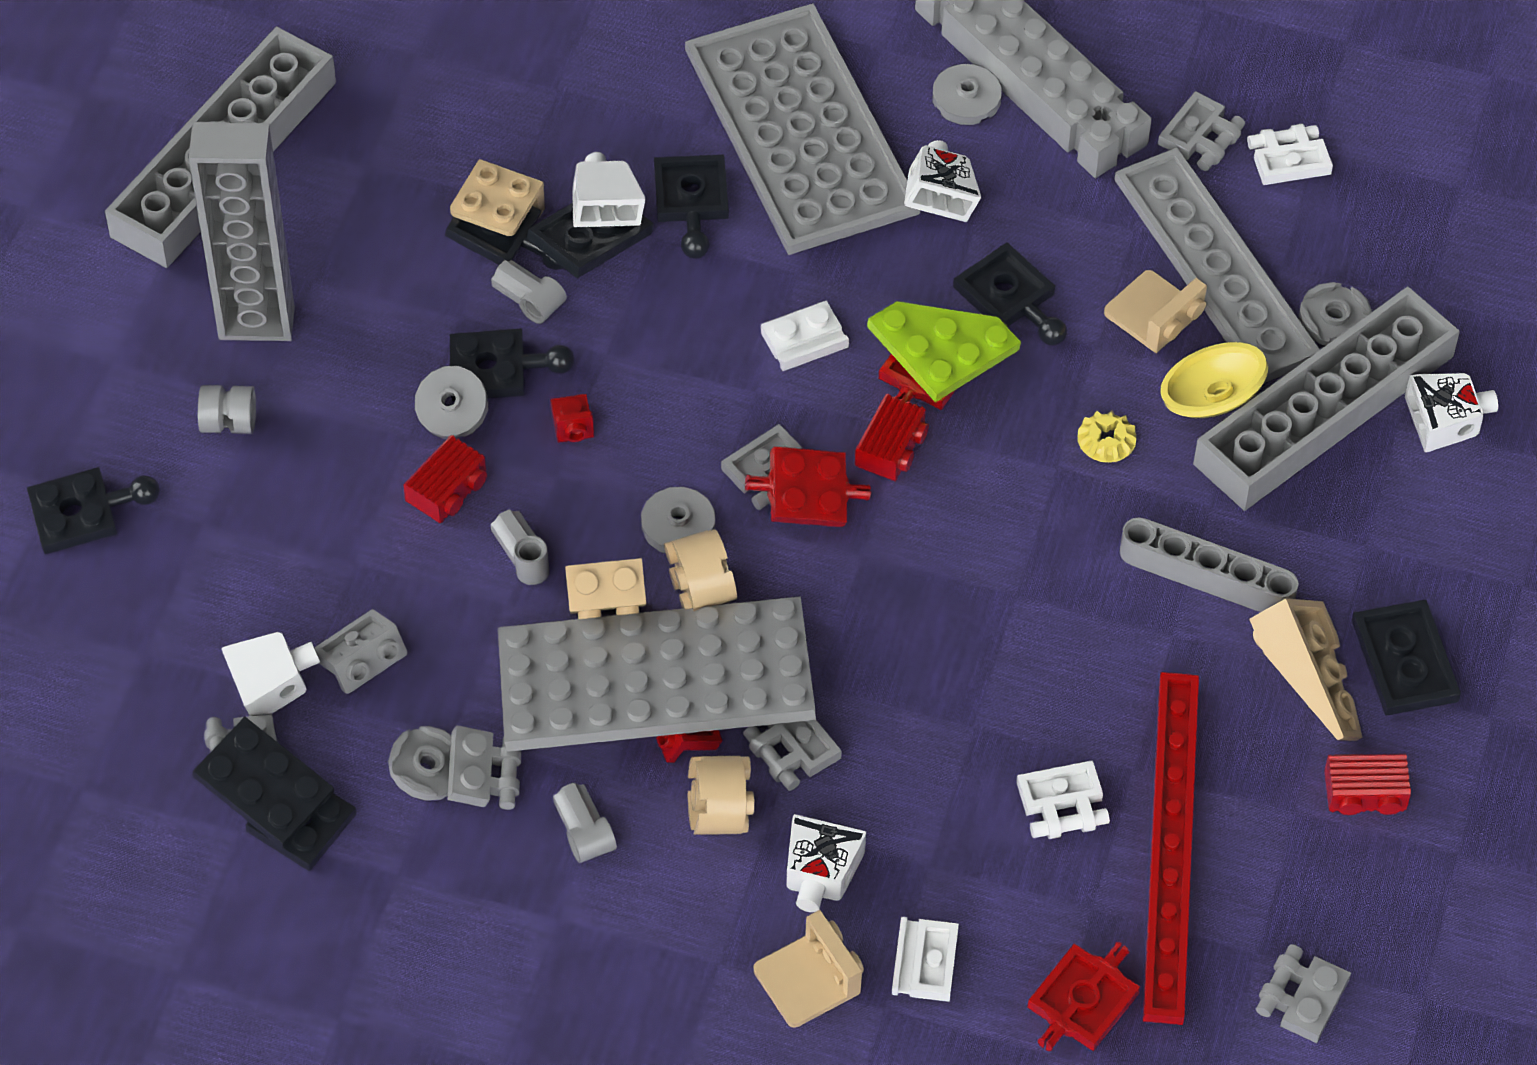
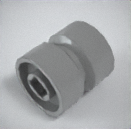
M201 385L198 398V426L200 433H221L224 428H229L232 434H253L256 419V394L254 386H233L230 391H225L222 385Z

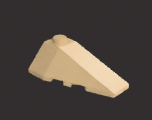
M1285 598L1250 618L1256 644L1263 650L1267 658L1334 737L1341 741H1357L1363 738L1354 700L1343 687L1342 680L1347 677L1345 665L1337 663L1334 650L1340 647V643L1324 602Z

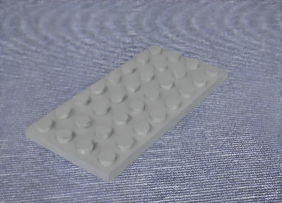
M814 3L685 41V51L788 255L920 214V210L905 206L907 179Z
M801 596L722 604L711 607L706 606L697 611H693V608L686 610L683 608L498 627L506 752L816 720Z

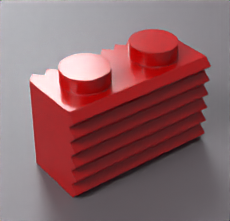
M885 394L856 447L855 466L897 481L900 472H907L914 458V451L912 450L915 444L922 445L927 436L929 424L925 423L926 409L923 406L919 407L917 404L912 405L910 401L905 402L896 396L892 397L890 394Z
M450 435L403 484L405 501L438 523H443L444 518H447L448 515L454 516L460 510L464 499L472 490L478 491L485 483L487 478L485 456L482 453L479 454L477 450H473L471 446H467L465 442L462 443L460 439H456L454 435Z
M1328 755L1324 772L1329 811L1332 813L1338 811L1343 815H1356L1361 811L1365 812L1368 810L1372 812L1376 810L1384 815H1392L1407 810L1411 795L1407 755Z

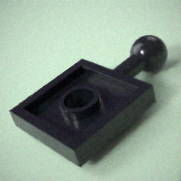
M721 154L654 157L658 222L686 221L687 233L681 240L682 251L690 258H701L709 249V239L701 231V220L729 219L725 156ZM688 184L700 187L695 192H687L682 188Z
M534 206L530 208L513 236H506L453 217L445 231V237L498 265L504 260L513 261L522 246L541 256L543 264L547 268L552 270L563 268L527 240L528 229L536 224L541 210Z
M1008 242L954 278L953 288L982 315L999 317L1007 327L1025 315L1038 327V335L1041 341L1047 345H1058L1066 338L1067 327L1060 318L1047 317L1037 307L1054 295L1055 285ZM998 283H1009L1013 288L1008 291H1002L997 289L995 285Z
M522 328L450 334V366H460L472 371L484 384L487 391V399L525 396L524 369L548 367L552 372L562 374L568 372L574 364V354L565 345H555L547 353L524 355ZM486 360L496 362V365L490 369L478 367L481 362ZM451 396L452 401H456V397Z
M97 467L27 487L44 554L117 535L111 507L132 501L141 505L153 503L160 493L158 482L151 476L142 475L135 478L130 487L107 493L100 468ZM77 505L81 507V510L73 516L63 515L64 510L69 506Z
M333 794L313 815L311 822L303 826L283 849L249 822L245 824L246 832L310 872L356 816V807Z

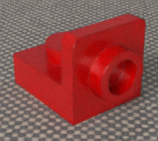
M587 394L550 399L558 443L567 441L579 442L587 438H594L593 415L589 409Z
M719 730L656 736L657 744L661 748L667 763H674L683 750H717L723 741Z

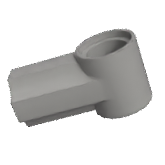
M504 260L497 267L491 279L492 287L518 303L525 316L536 324L543 323L567 299L566 292L556 280L548 276L540 279L512 260Z
M509 509L498 514L496 520L491 523V531L514 564L518 579L528 585H536L546 580L550 568L545 541L534 534L520 511Z
M572 783L562 787L553 796V800L567 829V838L577 862L582 863L616 850V841L610 824L605 817L600 818L585 785Z

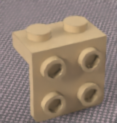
M479 159L452 202L450 212L456 218L506 236H513L532 206L541 210L540 216L544 211V183Z
M1146 270L1105 306L1104 315L1150 350L1157 353L1167 343L1174 340L1188 324L1202 314L1206 307L1205 295L1207 285L1195 278L1180 291L1154 271Z
M642 558L565 566L570 614L578 613V619L601 617V611L615 609L616 615L639 613V607L646 606Z
M821 910L806 917V936L758 960L754 964L755 976L787 1024L793 1028L799 1027L861 994V979L864 972L863 964L854 951L849 952L842 943L843 936L839 927L833 920L828 922Z

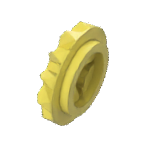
M1113 410L1108 414H1101L1096 411L1092 417H1085L1082 425L1078 428L1080 448L1087 456L1100 462L1120 461L1128 457L1136 445L1135 425H1131L1128 422L1126 415L1122 417L1116 416ZM1110 430H1114L1113 438L1108 436L1100 441L1101 431L1107 433Z

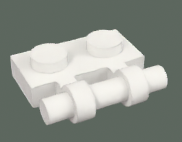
M1303 124L1292 125L1288 130L1275 132L1273 129L1261 130L1260 134L1247 137L1249 149H1255L1254 161L1263 185L1331 175L1333 165L1324 140L1318 139L1319 131L1317 125L1304 127Z
M1093 761L1017 775V786L1026 816L1042 813L1044 819L1043 821L1030 823V831L1033 838L1047 836L1048 839L1061 837L1063 832L1081 829L1082 832L1095 830L1096 826L1109 824V814L1106 808L1094 811L1091 808L1090 803L1100 802L1103 797ZM1076 806L1078 814L1058 817L1056 810Z

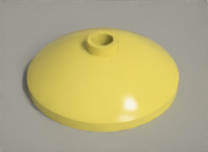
M1228 342L1208 346L1183 358L1170 369L1161 384V396L1166 407L1181 416L1209 418L1222 415L1245 404L1259 391L1267 377L1268 364L1263 352L1247 343Z

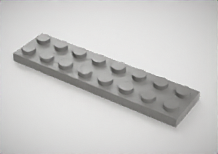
M1178 148L1116 171L1115 182L1184 282L1188 285L1197 278L1207 285L1205 295L1206 307L1204 310L1227 343H1247L1263 352L1268 364V374L1264 383L1288 374L1320 350Z

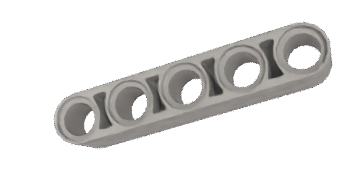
M1132 518L1123 527L1120 555L1126 563L1258 612L1270 608L1285 598L1296 599L1298 579L1287 569L1145 518Z

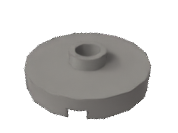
M959 64L948 67L938 75L933 84V104L935 108L937 106L941 111V115L946 120L960 125H975L981 123V119H985L988 116L990 119L996 114L1001 105V85L997 77L986 68L974 64Z
M1336 282L1319 284L1308 290L1301 302L1298 319L1314 341L1326 346L1372 313L1368 299L1359 290L1353 287L1351 289L1341 287L1342 283Z
M444 366L432 371L421 381L415 394V411L420 423L432 435L447 439L450 435H454L455 438L465 437L472 434L485 419L488 412L487 391L482 381L472 371L460 366ZM449 396L456 397L453 405L445 406V400Z
M669 487L656 492L646 501L641 513L644 537L648 544L656 550L666 553L664 543L715 529L714 508L708 498L697 490L686 487ZM680 516V517H684V518H682V519H674L673 517Z
M420 726L419 729L412 731L409 729L398 737L391 748L388 765L391 777L401 790L411 797L425 801L441 800L448 796L451 735L439 728ZM421 763L430 765L432 769L422 767Z

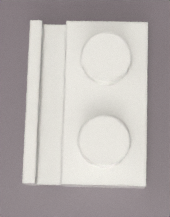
M827 300L761 324V334L775 359H778L782 371L848 348L849 338L847 335H844L842 326Z
M901 917L892 995L905 993L910 994V997L950 1002L959 924L919 919V922L909 921L907 917Z

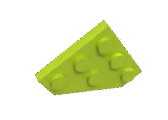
M894 302L868 318L867 322L868 329L934 402L939 401L1019 351L1021 341L999 317L905 302Z

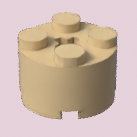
M716 529L706 530L664 543L670 565L675 564V567L669 568L673 587L675 590L680 589L684 592L679 594L682 608H685V610L693 608V611H697L702 607L722 605L737 599L732 570L729 571L726 562L728 557Z
M691 757L688 778L696 779L692 781L691 791H688V814L691 830H694V835L742 834L748 832V815H753L754 813L753 791H746V780L750 779L751 772L749 757Z

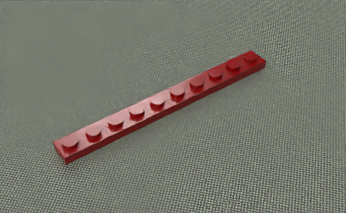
M1161 672L1159 679L1143 1022L1183 1025L1185 1017L1199 675Z

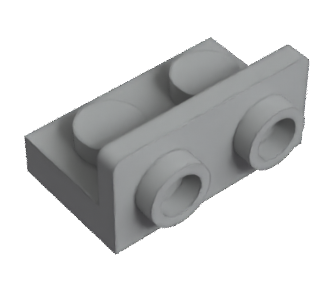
M373 609L314 647L320 660L319 664L336 676L342 691L346 694L351 693L407 655V650L397 626Z

